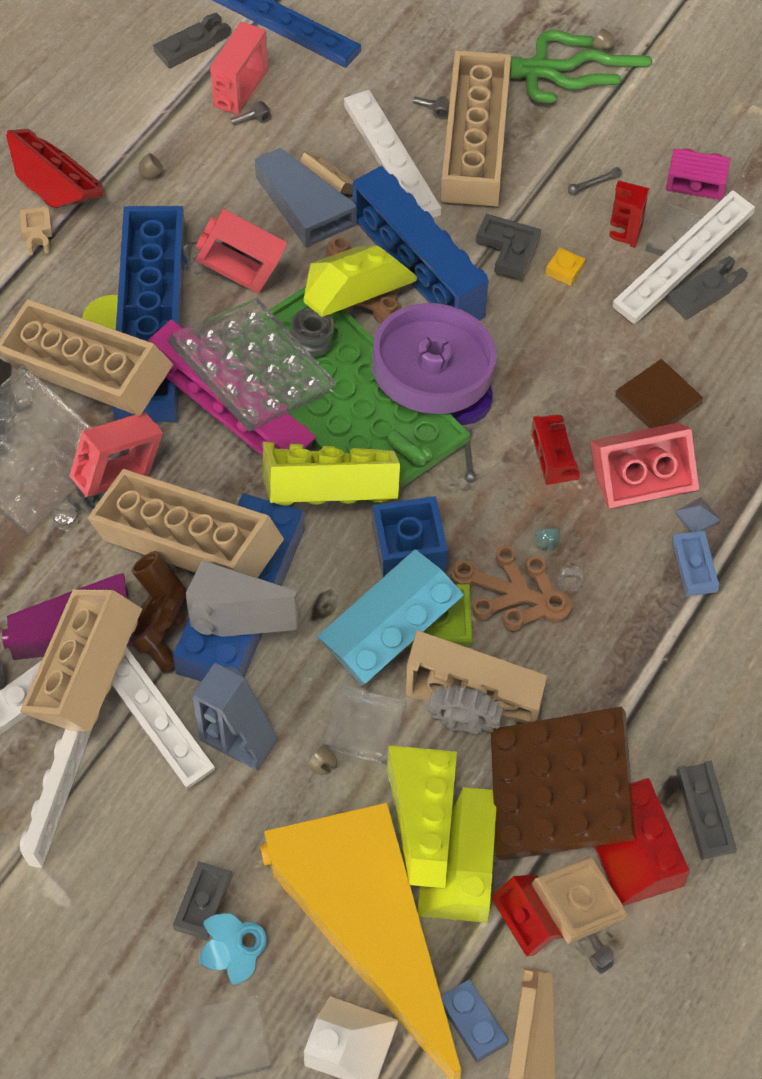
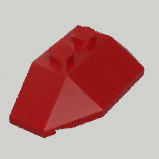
M30 129L7 131L6 137L15 175L25 183L28 189L42 197L47 205L53 208H60L61 206L75 205L103 196L104 189L102 183L65 152L47 140L38 138L36 133Z

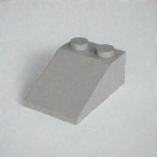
M201 560L186 592L190 626L194 627L196 631L205 635L215 634L226 637L297 630L299 626L297 591Z

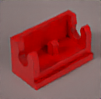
M617 181L610 225L616 228H623L625 232L610 231L609 236L613 240L630 244V247L636 248L644 223L650 188Z
M558 414L544 417L533 416L531 436L546 485L579 480L580 473L577 469L578 465L574 460L566 433L565 424H555L564 422L563 416Z

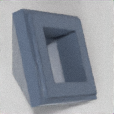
M702 497L675 512L690 532L705 531L720 522L718 516Z

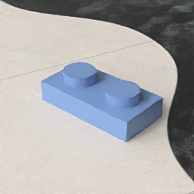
M705 531L674 534L672 544L685 595L693 596L718 592L719 582Z
M470 979L441 995L448 1019L476 1063L508 1045L507 1037Z

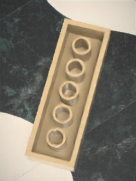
M455 50L442 170L441 202L498 206L511 54Z
M29 299L26 300L0 339V355L11 363L15 369L137 416H141L173 366V363L153 343Z
M126 469L120 472L87 517L104 541L144 555L156 551L166 563L195 573L201 560L258 578L284 540L269 515Z

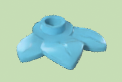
M226 913L213 915L204 920V927L212 939L202 949L199 964L211 970L227 969V975L232 985L247 980L255 971L256 957L266 947L267 936L264 929L254 922L242 923L234 915ZM247 933L251 934L254 938V943L251 947L244 946L242 942L243 936Z

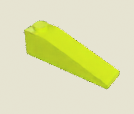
M463 787L452 810L445 888L420 886L417 911L419 917L488 923L496 822L493 790Z

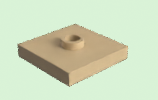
M592 856L535 878L531 884L567 944L625 921L629 915Z

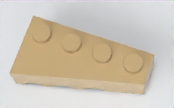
M417 630L407 663L406 696L430 701L432 691L436 692L439 687L447 690V686H459L471 690L478 689L484 692L485 695L491 696L490 701L499 702V707L503 708L501 718L528 723L538 721L547 675Z

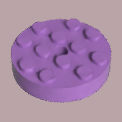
M422 303L399 309L381 323L374 338L371 366L379 387L394 402L418 412L448 414L463 410L484 396L492 382L497 353L491 334L471 314L449 305Z

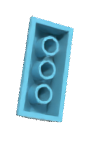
M415 549L322 631L317 638L360 686H363L414 640L417 630L421 632L426 630L464 594L438 566Z

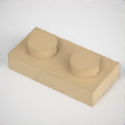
M308 152L303 153L299 161L301 164L340 193L353 195V179L321 155Z

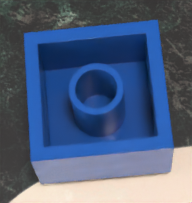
M436 496L372 505V528L382 578L415 549L442 571H447L448 549Z

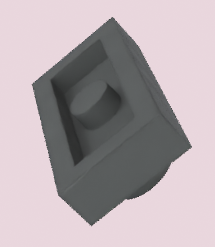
M198 861L173 923L175 931L208 940L209 933L206 931L203 922L207 918L218 914L232 879L231 871Z

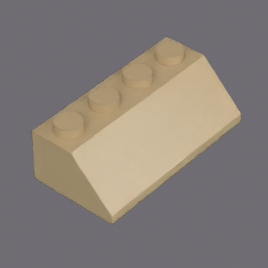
M73 589L20 712L70 731L90 733L93 725L98 720L99 710L104 698L111 689L112 679L118 665L124 658L125 649L131 634L137 627L142 608L114 590Z

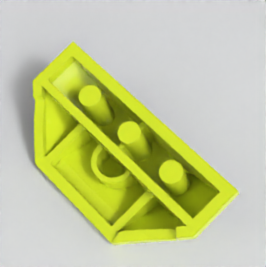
M378 245L357 246L310 263L303 302L321 317L416 282L417 276Z

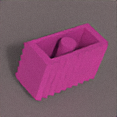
M674 148L666 190L677 191L679 194L683 192L684 194L695 195L696 197L700 195L702 198L706 196L707 198L720 201L723 199L731 158L723 157L717 153L710 155L698 153L689 148Z

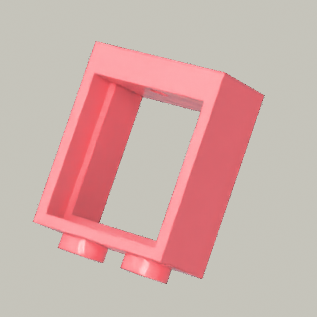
M240 22L211 64L210 72L214 107L239 115L268 71L265 29Z
M223 208L218 218L211 216L205 230L202 232L195 246L200 250L195 261L259 294L277 266L287 242ZM216 238L261 261V263L258 264L215 241Z
M142 412L141 416L133 415L84 430L80 437L69 477L86 497L107 491L123 469L149 477L163 432L146 412ZM130 448L127 455L108 460L109 455Z

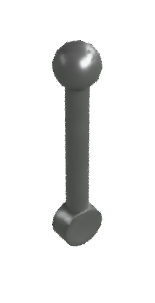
M615 167L609 173L580 184H570L568 192L571 195H575L580 189L609 178L617 179L622 175V171L619 167Z
M466 426L464 428L470 433L471 439L473 435V430L470 427ZM469 441L464 445L467 468L464 478L467 482L472 483L476 480L477 476L473 471L471 443Z

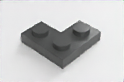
M486 213L477 232L476 242L501 249L495 263L494 272L523 280L541 238L542 229Z

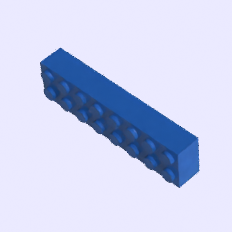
M124 206L116 331L148 342L171 319L181 326L186 233L183 206ZM165 377L143 412H146L154 422H177L179 388ZM112 406L115 421L135 415Z

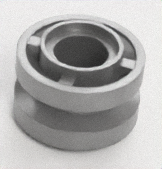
M311 308L298 311L293 316L289 340L292 348L299 354L309 357L325 354L332 345L334 321L330 315L321 317Z

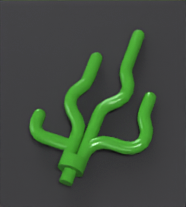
M549 30L543 32L537 38L536 55L534 57L522 59V57L511 56L509 79L526 78L527 92L533 100L540 103H554L557 100V95L554 92L540 91L537 78L550 79L559 86L572 90L583 89L590 85H619L622 78L618 74L595 73L579 78H569L559 71L572 70L586 61H597L608 66L648 67L652 64V58L643 55H611L600 50L589 49L577 53L570 59H546L547 43L550 41H557L568 46L591 47L595 40L593 36L571 35L560 30Z

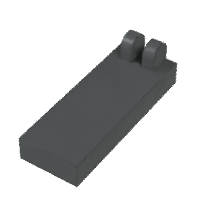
M712 760L706 761L704 764L678 767L676 772L701 860L735 853L737 847Z

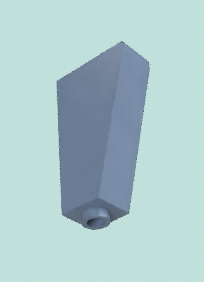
M281 148L255 158L256 179L306 248L357 225V206L354 202Z

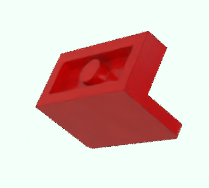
M536 874L513 876L491 896L526 957L534 956L553 939L564 938L531 885L535 878L539 877Z

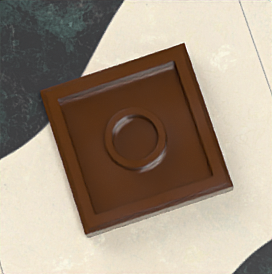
M662 359L618 388L615 395L648 428L674 424L703 402V397Z

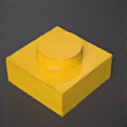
M559 247L546 266L545 275L572 286L585 267L586 259Z

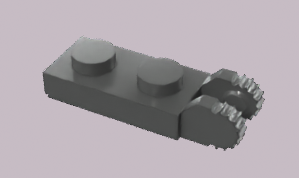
M214 12L211 15L205 16L201 23L198 22L154 44V52L171 69L214 47L216 43L224 38L226 39L232 29L227 23L221 24L222 17L217 12Z
M728 256L719 261L715 267L707 269L667 294L666 301L685 320H688L729 294L733 288L745 280L748 272L740 268L725 279L723 275L726 272L728 273L735 264V260Z

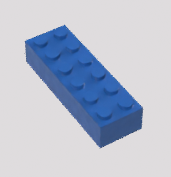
M380 166L354 180L353 202L357 206V225L376 245L384 249L417 276L416 282L411 284L428 303L456 307L471 314L479 321L485 318L489 284L486 273L482 269H478L470 261L468 254L463 249L460 250L453 243L449 233L439 228L434 222L432 215L428 211H424L417 204L415 197L411 193H407L400 186L398 179L393 174H389L383 166Z
M243 493L238 506L269 515L284 538L258 577V579L282 586L305 531L304 510L270 503L269 500ZM188 619L173 654L176 674L202 682L213 664L217 663L223 667L230 666L235 668L245 678L262 633L226 637L215 634L205 635L191 627L190 619Z

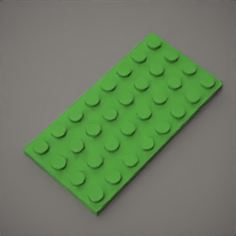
M306 286L220 340V348L269 399L280 405L290 416L306 426L316 436L312 444L318 450L322 449L323 446H333L350 454L352 448L395 451L400 462L399 490L470 441V433L450 413L431 414L418 412L394 402L384 393L372 372L371 358L374 338L345 309L329 314L334 321V332L331 348L325 354L309 357L296 352L289 340L293 316L298 311L310 308L303 302ZM393 431H398L416 447L419 448L421 445L428 446L432 452L431 460L426 461V464L423 466H415L388 444L387 438L389 434ZM367 500V502L371 506L380 504L377 502H373L371 500Z

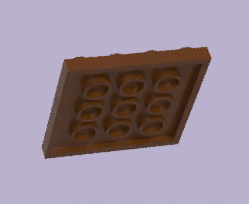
M622 706L493 729V732H491L493 800L496 806L495 847L496 857L500 861L636 840L626 712Z

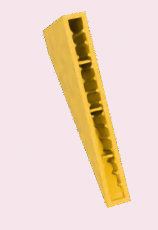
M387 803L264 831L265 844L259 845L263 865L271 866L273 877L442 1072L449 1079H460L461 1067Z

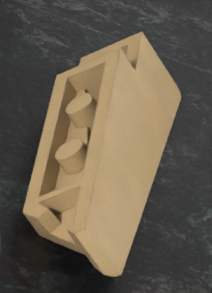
M524 967L508 1079H555L553 975L548 971Z

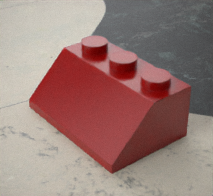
M649 778L631 783L636 840L594 846L606 878L623 906L684 887L690 872Z

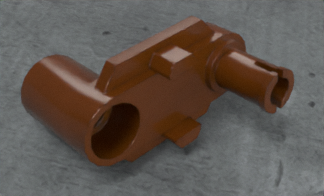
M154 551L141 557L131 570L149 596L141 607L142 611L138 618L137 627L131 634L129 641L138 652L148 653L161 672H168L175 667L174 653L163 639L173 622L176 626H179L186 618L180 607L186 597L187 590L160 554Z

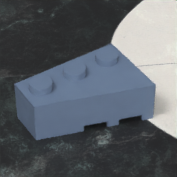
M214 663L193 694L199 739L201 742L258 771L278 741V737L243 675L233 667H223Z

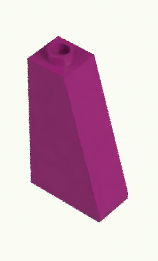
M124 573L116 574L76 589L114 590L128 599ZM72 591L7 616L8 628L2 629V640L4 649L10 648L13 660L44 657ZM130 641L128 642L126 647L132 646Z

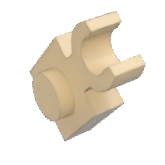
M49 207L20 210L21 233L23 240H26L29 255H33V248L36 245H42L45 253H49L50 246L47 237H52Z

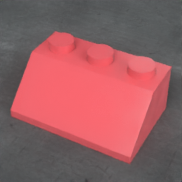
M680 422L590 441L594 472L609 509L699 490L692 430Z

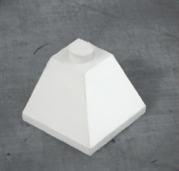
M330 996L314 1023L303 1052L304 1064L306 1067L340 1079H378L397 1028L398 1020Z

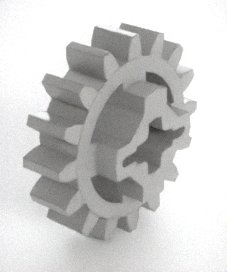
M447 686V690L439 687L436 692L432 691L428 712L432 713V718L441 719L440 723L446 724V727L453 731L461 730L477 734L483 733V729L489 732H493L494 728L498 729L503 708L499 707L498 701H490L491 696L485 695L481 690Z

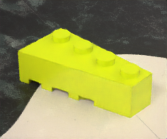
M263 442L262 477L270 503L286 506L294 502H308L318 505L325 503V501H340L351 504L357 502V500H371L383 503L389 499H398L400 462L395 451L352 448L350 454L333 446H323L319 451H309L303 449V444H290V449H276L275 442Z
M388 745L387 775L392 789L391 795L396 809L397 825L401 834L409 885L445 888L457 759L456 751Z

